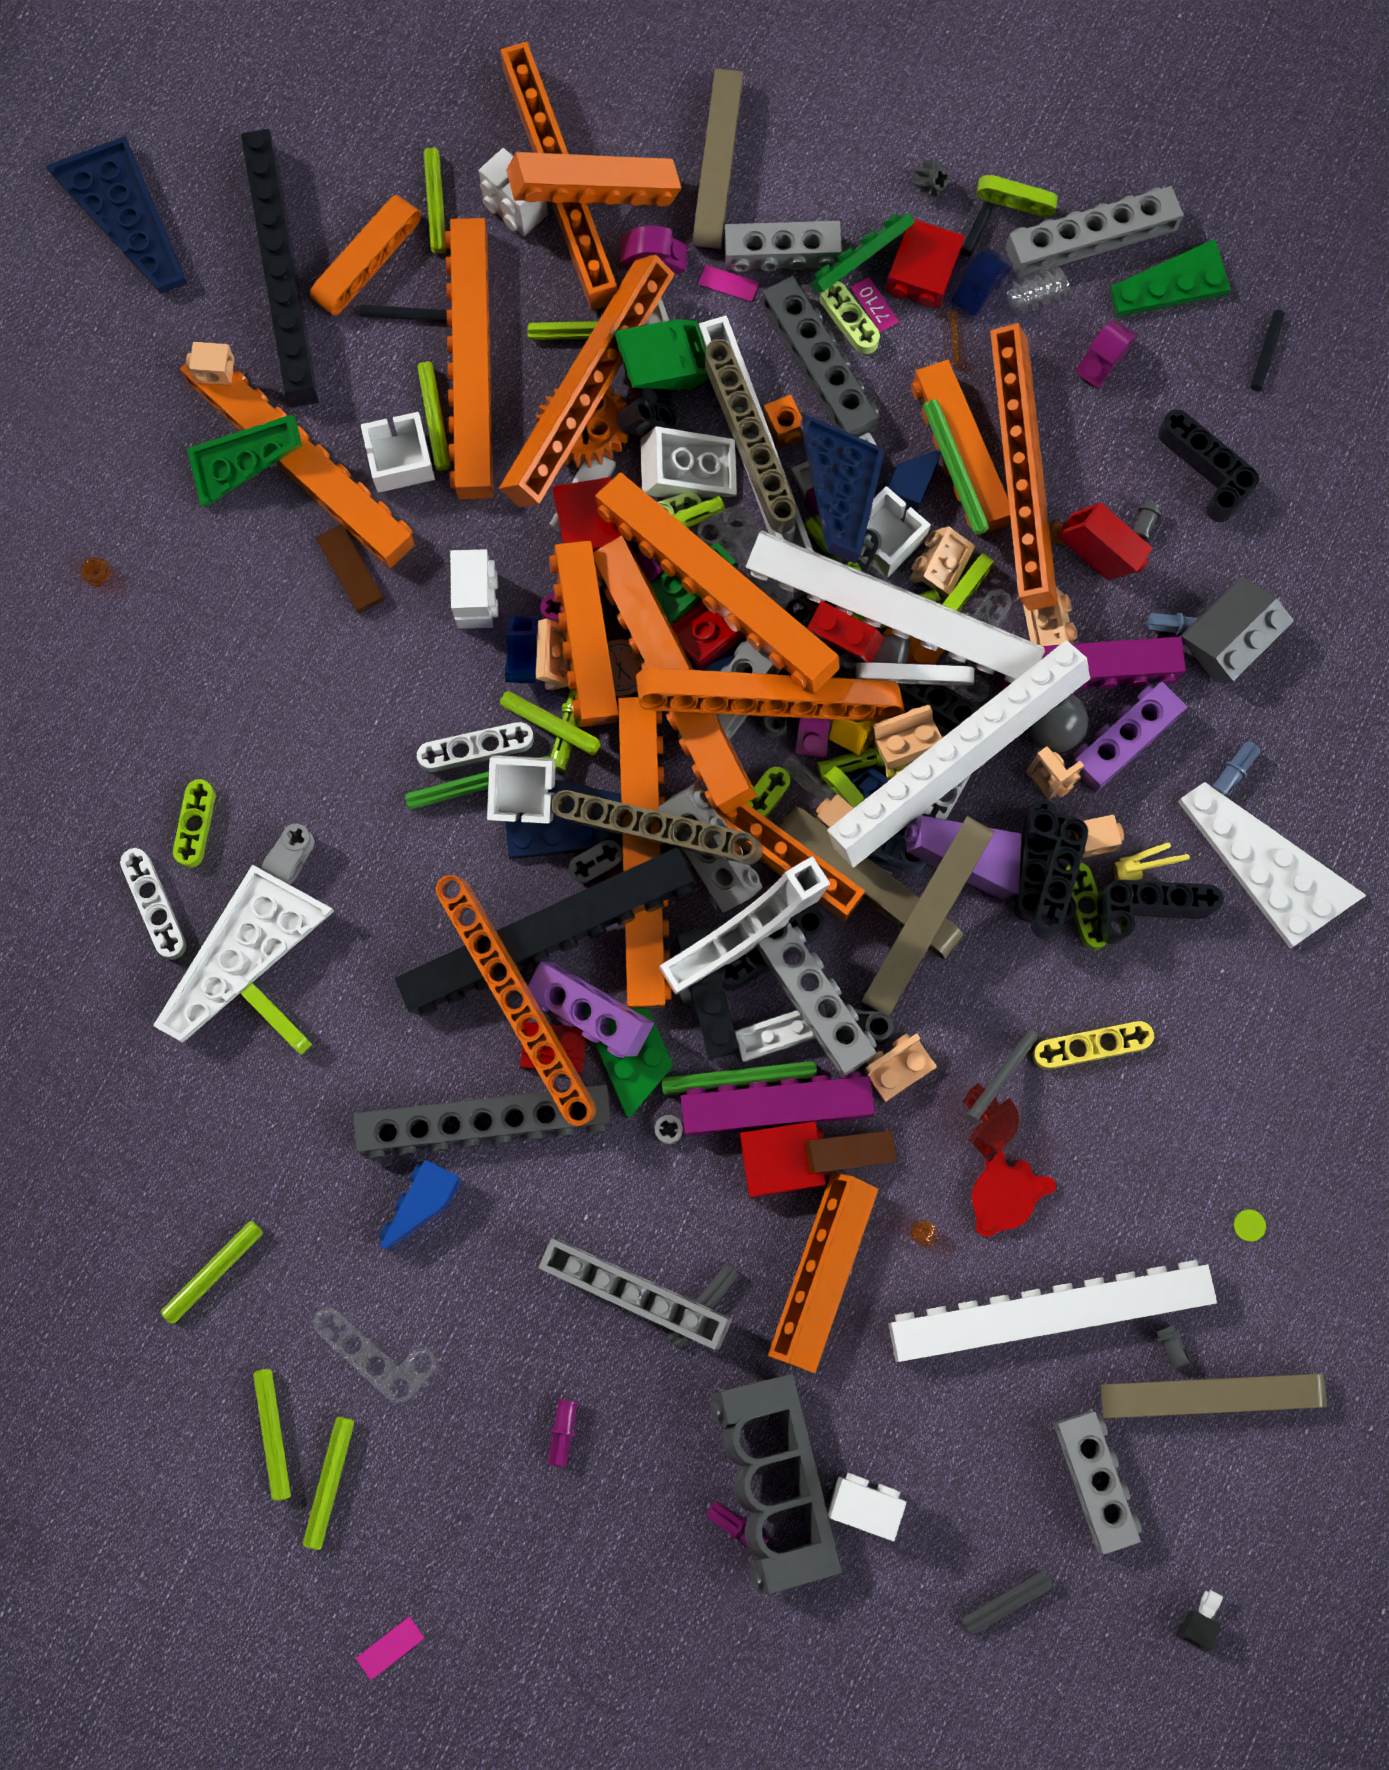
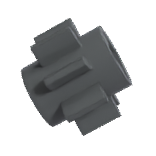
M923 160V166L915 170L914 185L920 188V195L939 197L940 191L947 188L949 182L948 171L942 168V161Z

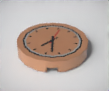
M611 640L607 644L616 699L630 698L638 692L636 675L643 670L641 664L645 661L641 654L637 655L628 640Z

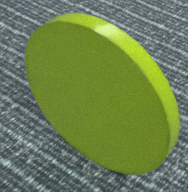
M1255 1210L1241 1211L1234 1219V1231L1244 1241H1257L1266 1231V1222L1263 1216Z

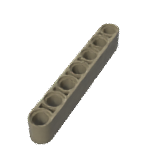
M715 68L693 232L694 247L722 249L744 71Z
M713 340L706 347V371L768 524L775 532L786 533L795 524L796 503L732 347L725 340ZM715 356H722L725 359L722 361H716L712 358ZM730 381L736 385L727 387L723 383ZM736 407H742L746 409V411L738 413L735 412L733 409ZM754 433L757 437L748 439L744 437V434ZM757 459H764L768 463L765 465H758L754 461ZM767 485H775L778 487V490L771 492L766 490L765 487ZM778 511L787 512L790 516H788L787 518H779L778 516H776L775 513H777Z
M569 790L558 792L552 800L553 812L571 823L675 848L679 847L680 849L742 864H754L763 854L761 842L744 831ZM573 799L575 802L574 809L566 814L565 805ZM603 806L604 813L602 817L594 820V811L598 807ZM632 813V823L627 827H623V817L626 814ZM657 820H661V830L657 834H652V824ZM686 827H691V837L686 841H681L680 834L682 830ZM716 834H721V844L717 848L711 849L710 839ZM745 841H751L752 849L750 853L741 856L739 852L741 844Z
M795 806L779 828L864 889L865 893L862 900L902 930L920 898L867 857L853 868L834 849L827 832L829 828L804 809ZM945 918L928 951L940 959H946L964 936L963 932Z
M968 816L966 817L861 1001L863 1004L877 1012H883L887 1015L891 1014L995 831Z
M1324 1374L1100 1385L1103 1418L1328 1407Z

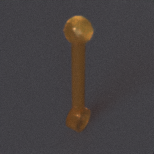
M951 310L948 313V319L951 321L953 366L960 365L956 321L959 318V314L956 310Z

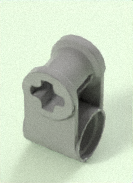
M296 823L287 826L275 846L267 854L261 869L291 885L315 845L313 835L301 824ZM295 836L299 838L302 836L304 838L302 844L299 842L294 843L292 840Z

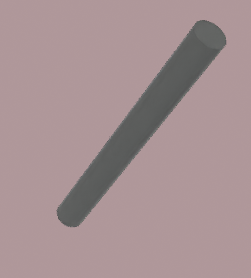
M1034 1030L1027 1031L967 1113L966 1119L972 1124L978 1122L1038 1039L1037 1032Z

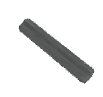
M725 1265L695 1302L712 1309L738 1278V1273L729 1265ZM673 1330L667 1336L668 1340L679 1348L688 1339V1337Z
M1046 1572L1036 1574L963 1617L962 1623L970 1635L976 1634L1052 1589V1581Z

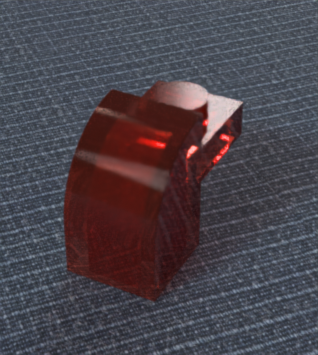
M977 1083L969 1090L962 1102L971 1109L986 1088ZM995 1097L981 1116L980 1120L982 1123L974 1129L968 1138L970 1143L989 1162L1006 1148L1019 1126L1018 1111L1010 1098L1000 1105Z

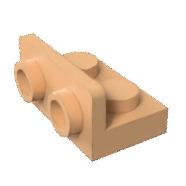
M949 526L933 530L927 536L924 543L926 547L922 555L913 563V572L909 578L913 583L924 582L932 589H936L943 597L949 596L954 590L975 548L973 543Z
M1057 587L1058 605L1028 611L1023 604L1030 641L1041 646L1061 645L1066 640L1070 644H1074V640L1077 639L1075 625L1073 622H1070L1068 612L1072 611L1070 599L1067 594H1063Z
M546 618L538 621L536 679L545 682L546 690L553 691L568 686L567 671H571L570 660H564L562 642H567L565 631L559 630L557 622Z
M930 705L914 708L907 713L884 719L873 725L874 743L888 770L916 760L942 739L933 721Z
M1047 746L1037 753L1026 773L1044 796L1050 800L1055 795L1061 798L1074 788L1073 784L1081 778L1079 773L1084 764L1079 761L1066 770L1060 755L1056 752L1052 753Z
M906 1033L892 1043L894 1049L885 1055L882 1051H879L874 1058L867 1061L868 1066L863 1072L866 1077L870 1076L872 1086L884 1103L937 1068L919 1040L921 1038L917 1033L912 1037H909Z

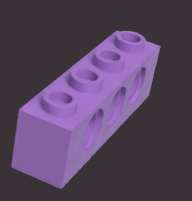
M1162 681L1155 688L1151 685L1146 687L1138 695L1137 698L1140 701L1134 707H1131L1129 704L1116 715L1118 721L1113 726L1104 725L1094 735L1097 740L1090 746L1086 743L1083 744L1072 755L1075 760L1071 767L1079 761L1084 764L1079 773L1080 779L1095 794L1171 726L1187 709V706ZM1148 711L1152 713L1154 720H1146L1141 712ZM1126 730L1130 732L1133 740L1123 739L1120 731ZM1098 750L1108 751L1112 759H1102L1098 754Z
M541 961L528 985L542 1011L548 1012L550 1010L558 1015L557 1020L569 1027H574L575 1025L583 1030L582 1035L585 1038L596 1043L601 1041L609 1046L608 1052L622 1059L625 1056L638 1055L654 1025V1022L555 962ZM562 988L566 993L563 1003L559 1000V992ZM587 1003L591 1007V1015L588 1019L584 1015V1007ZM612 1019L617 1024L614 1034L609 1030V1023Z

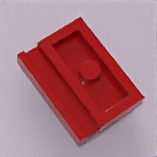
M526 1022L525 1030L530 1036L536 1035L539 1030L538 1023ZM550 1024L577 1073L583 1075L587 1038L582 1035L583 1030L578 1027ZM522 1045L520 1068L536 1070ZM545 1046L541 1051V1058L545 1063L550 1064L555 1058L554 1050L549 1046Z

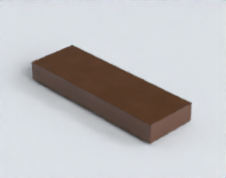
M342 524L316 537L317 542L358 614L384 601L381 592Z
M892 1130L804 1142L810 1174L897 1162Z

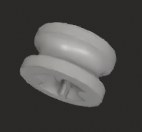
M665 1115L658 1119L655 1125V1135L661 1143L672 1145L681 1139L683 1126L677 1117ZM667 1122L669 1125L675 1123L678 1129H675L674 1132L677 1134L672 1138L668 1134L662 1136L660 1130H663L661 1126L663 1123Z

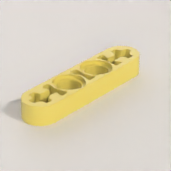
M1136 1021L1057 1037L1040 1042L1034 1048L1032 1057L1034 1063L1039 1068L1050 1070L1139 1052L1152 1044L1154 1032L1149 1024ZM1135 1028H1138L1140 1033H1145L1146 1038L1142 1040V1044H1139L1136 1039L1129 1040L1125 1043L1127 1048H1123V1037L1134 1034ZM1110 1034L1116 1039L1117 1045L1114 1050L1107 1051L1101 1047L1100 1038L1102 1035ZM1079 1040L1085 1044L1086 1053L1084 1056L1076 1057L1070 1052L1069 1046L1072 1041ZM1059 1043H1063V1054L1067 1060L1063 1061V1054L1054 1056L1051 1059V1063H1048L1046 1058L1040 1057V1054L1044 1051V1047H1047L1050 1052L1058 1051L1061 1049Z

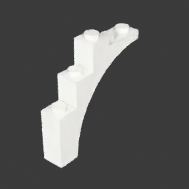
M814 857L808 858L786 871L768 891L728 922L683 952L659 966L660 971L676 995L722 966L728 965L752 951L759 941L784 927L791 917L818 902L829 887L830 882Z

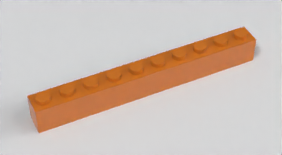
M528 42L500 49L503 71L533 153L568 154ZM551 202L590 311L607 307L617 291V285L587 204Z
M485 218L450 219V231H445L446 248L451 249V257H446L447 275H451V283H446L447 301H452V309H447V325L452 327V336H447L448 354H453V362L448 363V379L453 380V389H448L449 407H454V416H449V433L454 434V443L449 444L450 462L455 461V471H450L449 473L450 488L456 489L458 499L493 498L488 233Z
M656 254L634 261L498 488L519 508L540 504L624 362L618 349L614 332L645 325L675 274Z
M1016 323L990 330L1018 593L1019 599L1028 611L1058 605L1029 344L1020 324Z
M186 363L180 368L186 383L239 431L287 416L278 406L275 409L270 406L266 395L258 388L253 390L248 385L249 381L237 369L232 373L231 385L196 383L191 372L187 370ZM298 425L302 446L274 464L339 524H342L352 536L390 570L415 546L411 535L413 534L412 529L403 520L397 522L391 516V510L382 501L376 503L370 497L372 494L368 488L361 482L357 484L349 478L351 475L342 464L338 463L335 465L329 460L330 455L320 444L314 446L309 441V435Z
M620 472L595 495L598 505L597 512L607 523L612 521L618 526L619 532L628 541L633 539L639 544L640 550L646 557L650 559L654 557L660 562V566L666 574L671 577L675 575L680 579L682 586L691 595L696 593L703 599L704 605L712 613L718 612L721 614L726 624L733 631L742 632L746 636L748 643L755 650L759 651L762 649L769 655V660L779 670L784 668L789 672L797 686L802 689L806 687L814 694L840 669L839 655L623 473Z
M620 536L594 551L596 575L601 582L605 581L608 587L604 590L605 595L611 605H617L620 611L616 615L619 623L624 630L629 629L632 638L628 639L632 649L637 655L641 654L645 661L641 664L642 669L694 670L638 558L626 539ZM670 711V713L666 714L671 727L675 731L678 729L682 736L679 743L687 756L691 755L695 762L691 766L694 774L700 782L704 781L708 788L704 793L712 808L718 807L726 814L757 797L715 713Z
M638 697L618 698L621 803L659 811L657 808L665 802V796L659 797L658 785H664V766H658L657 754H663V736H657L656 724H662V711L642 708L639 705ZM632 813L626 814L623 817V827H627L632 823ZM659 820L652 824V834H657L662 827H660ZM622 835L623 870L626 871L659 856L660 846L666 845ZM667 899V900L663 901L664 906H662V907H668V899ZM662 907L652 912H646L645 909L634 914L635 919L625 924L627 1005L629 1008L665 1007V1000H671V987L664 980V975L659 969L661 964L670 960V950L663 949V938H669V919L662 918Z

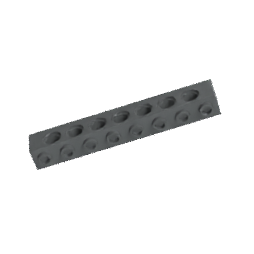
M607 1085L586 1087L595 1103L596 1114L589 1123L580 1126L571 1125L564 1119L549 1091L353 1113L356 1152L361 1155L365 1154V1159H378L385 1157L384 1152L397 1151V1155L402 1156L416 1154V1148L428 1147L429 1152L448 1150V1145L460 1144V1148H474L479 1146V1141L492 1140V1145L511 1143V1138L523 1136L524 1141H535L543 1139L542 1134L555 1133L557 1138L574 1136V1130L586 1129L587 1134L606 1132L605 1127L612 1126ZM576 1102V1103L574 1104V1106H575V1105H578V1104L585 1106V1105H584L583 1103H581V1102ZM545 1108H551L555 1111L554 1120L548 1124H543L538 1120L540 1111ZM512 1112H521L524 1115V1120L518 1127L507 1125V1118ZM482 1115H488L492 1118L491 1127L485 1131L476 1129V1120ZM450 1119H458L460 1121L459 1131L452 1135L446 1134L444 1131L445 1123ZM420 1122L427 1123L429 1127L427 1135L423 1138H415L413 1136L414 1126ZM387 1126H395L397 1129L396 1137L390 1142H384L381 1137L383 1129Z

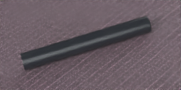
M984 201L961 249L963 255L968 257L972 255L995 203Z
M376 305L360 306L361 317L447 322V310Z
M1275 310L1273 312L1250 387L1254 391H1261L1285 317V312L1282 310Z

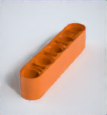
M399 195L392 196L314 283L310 290V299L333 316L338 315L416 228L421 219V211Z

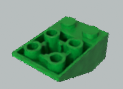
M675 319L614 332L618 349L622 355L628 378L633 388L692 391L710 379L705 367L706 345L697 321Z

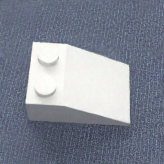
M656 426L641 438L642 490L649 496L667 499L682 493H695L700 498H714L717 495L720 497H735L737 495L735 440Z

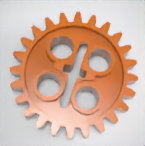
M609 387L596 407L599 410L594 411L586 424L589 443L587 445L583 444V435L581 433L566 458L564 466H567L571 461H575L576 468L580 467L581 462H586L588 468H591L592 460H596L602 465V457L606 456L612 460V450L621 452V443L628 442V436L620 429L616 418L617 413L628 405L627 402L622 401L621 394L614 395L613 387ZM546 396L547 405L539 406L541 414L536 415L537 423L553 397Z

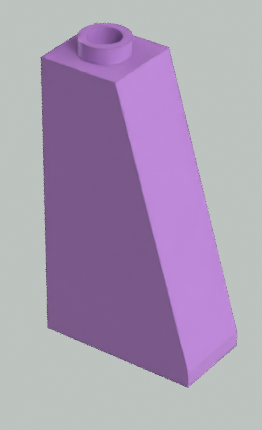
M920 816L914 819L905 830L906 852L938 868L963 823L927 816ZM990 828L995 833L968 878L967 883L996 898L1006 899L1019 894L1022 834Z

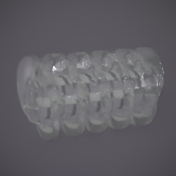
M1057 265L1051 266L1049 270L1042 269L1038 274L1031 273L1028 277L1022 276L1017 281L1010 280L1005 287L1006 304L1009 313L1014 318L1018 316L1017 308H1020L1023 315L1028 314L1029 304L1034 311L1039 310V301L1042 302L1045 308L1050 305L1049 297L1053 299L1055 304L1060 303L1061 293L1066 300L1071 298V289L1067 277Z

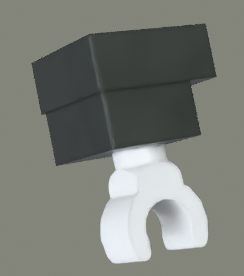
M1212 1590L1209 1592L1205 1591L1200 1602L1199 1612L1188 1611L1184 1623H1180L1175 1636L1201 1651L1212 1650L1221 1624L1213 1621L1211 1618L1215 1615L1223 1597Z

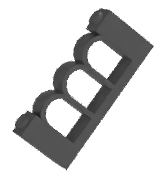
M793 1373L710 1394L712 1401H710L709 1406L712 1418L717 1421L718 1427L725 1426L722 1435L725 1453L731 1461L741 1466L734 1478V1494L738 1503L745 1510L752 1512L747 1519L744 1530L745 1541L749 1550L758 1557L750 1560L752 1568L749 1570L751 1583L757 1589L758 1594H772L842 1573ZM778 1412L787 1451L757 1459L748 1456L742 1450L739 1441V1434L743 1425L753 1418ZM789 1459L798 1497L769 1505L759 1503L751 1491L750 1482L754 1472L764 1465ZM801 1505L810 1543L780 1552L771 1551L765 1545L762 1538L764 1521L775 1512Z

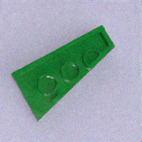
M288 415L187 448L200 505L208 507L301 447L302 442L296 417Z

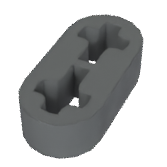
M606 838L575 855L569 863L570 876L579 883H585L620 863L623 857L621 844L613 838ZM608 845L609 848H617V851L614 853L615 859L610 860L609 857H605L598 861L597 857L604 853L603 846ZM581 860L583 864H586L593 860L595 864L588 868L589 874L584 876L582 872L577 874L574 871L577 869L578 861Z

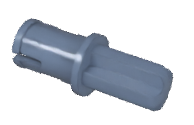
M1179 612L1177 615L1150 613L1147 627L1150 631L1174 633V636L1179 637L1198 618L1183 616V613Z
M1250 741L1244 743L1233 760L1226 762L1224 772L1212 787L1228 798L1241 778H1246V771L1259 755L1260 748Z

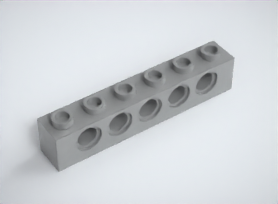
M1172 186L1162 189L1157 187L1139 196L1129 195L1115 203H1102L1088 211H1075L1061 219H1048L1037 226L1018 228L1009 234L1005 249L1016 277L1019 278L1177 231L1184 214ZM1062 236H1068L1071 239H1065ZM1035 244H1041L1044 247H1038Z
M788 921L781 928L783 935L780 938L772 939L767 936L759 941L755 948L843 1078L874 1058L877 1053L874 1048L877 1047V1044L872 1035L867 1030L863 1032L857 1024L859 1017L850 1004L845 1006L839 995L842 992L834 979H827L821 969L824 968V965L815 952L810 954L804 945L806 938L798 926L792 927ZM787 952H795L799 955L800 962L796 965H789L784 961L783 955ZM807 977L813 978L817 982L818 988L814 991H806L802 988L800 981ZM821 1004H830L835 1009V1015L831 1018H825L820 1015L818 1007ZM839 1030L849 1031L853 1041L850 1044H841L836 1039V1032Z
M551 1238L538 1267L549 1274L714 1350L721 1348L733 1320L726 1315L560 1239Z

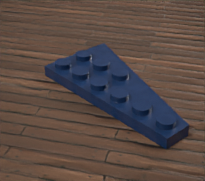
M126 136L45 166L52 177L160 294L187 284Z
M804 414L800 424L827 552L856 564L861 555L885 449Z
M555 780V787L548 789V792H553L554 796L562 790H569L621 803L620 793ZM573 799L565 805L566 814L574 809L575 802ZM603 806L598 807L594 811V820L602 817L604 813ZM520 813V818L515 822L505 821L509 859L582 852L606 838L617 840L623 847V836L621 834L571 823L553 813V821L551 823L521 822L522 815L525 813ZM608 845L603 846V849H613L609 848Z

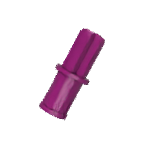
M558 1399L554 1429L550 1428V1432H553L548 1464L552 1466L565 1467L567 1465L571 1438L576 1434L573 1432L578 1402Z
M718 1501L713 1503L707 1512V1518L729 1533L731 1540L736 1538L748 1547L745 1541L744 1530L747 1517L743 1516L741 1518ZM762 1533L764 1543L767 1545L770 1537Z

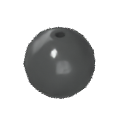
M1071 694L1030 726L1027 732L1031 741L1037 747L1044 749L1048 746L1052 753H1062L1074 748L1086 736L1089 717L1083 702Z

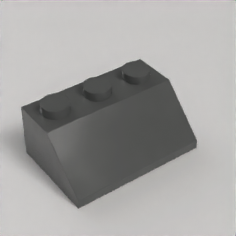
M1240 577L1180 637H1182L1184 644L1214 682H1231L1273 643L1294 620L1275 596L1246 578Z

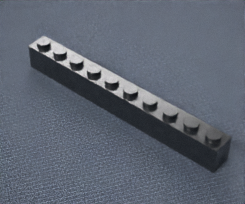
M269 129L241 133L284 393L291 408L319 403L276 148Z
M676 847L505 926L496 932L517 969L521 972L522 966L530 962L533 965L540 964L541 961L548 960L550 958L549 954L560 949L561 952L575 948L579 945L578 940L589 936L592 939L607 932L606 927L615 923L620 926L635 919L634 914L645 909L646 912L655 911L664 906L663 901L673 896L675 899L683 898L693 892L691 888L698 884L684 852L679 847ZM487 936L482 937L478 942V948L481 953H487L491 948V941ZM465 945L395 977L408 1012L416 1015L420 1014V1017L434 1013L438 1010L437 1005L448 1001V1004L464 999L466 997L465 992L474 988L480 991L489 987ZM500 963L494 968L495 978L502 975L506 977L507 969L504 964Z

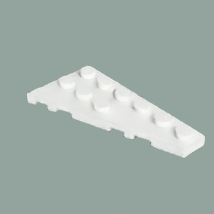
M1206 782L1178 801L1290 949L1366 896L1363 892Z
M252 865L153 1026L183 1043L240 994L251 982L255 981L330 916L334 910Z

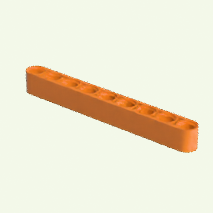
M646 668L636 675L639 705L646 710L877 722L905 713L900 687L894 681L830 678L813 694L806 687L802 689L797 686L792 680L791 675Z
M454 875L442 877L436 885L437 897L564 1119L574 1126L589 1123L596 1114L595 1103L472 888L461 877ZM452 882H457L460 888L459 894L451 899L447 894V888ZM468 909H472L475 913V921L470 926H466L462 920L464 912ZM487 936L491 941V948L487 953L483 954L478 948V942L482 937ZM500 963L504 964L507 969V975L502 981H498L494 977V968ZM514 991L520 992L523 997L522 1005L517 1009L513 1008L509 1002V997ZM531 1018L535 1019L539 1025V1030L534 1036L528 1035L525 1030V1024ZM545 1046L551 1047L555 1053V1058L550 1064L545 1063L541 1058V1051ZM560 1074H565L570 1078L571 1086L566 1092L561 1091L557 1087V1078ZM576 1102H581L586 1106L587 1114L583 1119H578L573 1115L572 1109Z

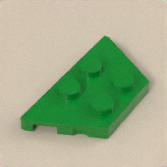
M590 1006L584 1007V1015L587 1019L591 1015ZM631 1008L654 1022L649 1009ZM612 1019L609 1023V1030L614 1034L617 1024ZM655 1022L637 1056H625L622 1059L608 1052L609 1046L601 1041L599 1043L595 1042L627 1119L631 1118L646 1098L656 1089L662 1079L674 1068Z

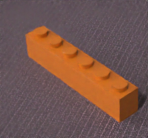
M516 152L506 169L513 198L516 201L577 202L581 204L606 203L607 205L632 204L634 206L657 205L664 207L670 206L682 189L673 159Z
M949 359L916 370L913 383H911L912 394L916 400H920L922 407L924 403L932 399L938 400L989 524V530L977 536L1009 526L1011 519L1008 497ZM922 408L921 411L923 420L926 425H930L925 414V411ZM932 434L934 446L936 450L939 451L940 448L938 446L934 434ZM943 460L945 472L948 476H951L946 466V463ZM954 485V492H955L956 498H957V500H958L959 502H961V500H960V498H959V495H958V493H957V490H956V488H955V485ZM965 512L967 524L970 528H972Z
M591 541L555 544L554 553L549 556V566L551 574L556 573L558 583L553 584L555 602H561L562 613H558L559 630L565 631L567 641L562 642L564 660H570L571 671H567L568 688L574 689L576 700H571L573 718H579L580 728L613 724L617 722L619 713Z
M747 803L726 814L718 807L714 808L717 814L725 821L727 828L747 832L761 842L763 854L759 861L781 877L786 871L813 856L830 882L829 887L816 903L843 923H845L863 899L864 889ZM745 841L740 847L750 853L752 843L751 841Z
M831 1172L768 1353L769 1357L814 1374L816 1373L874 1205L878 1188L853 1176Z

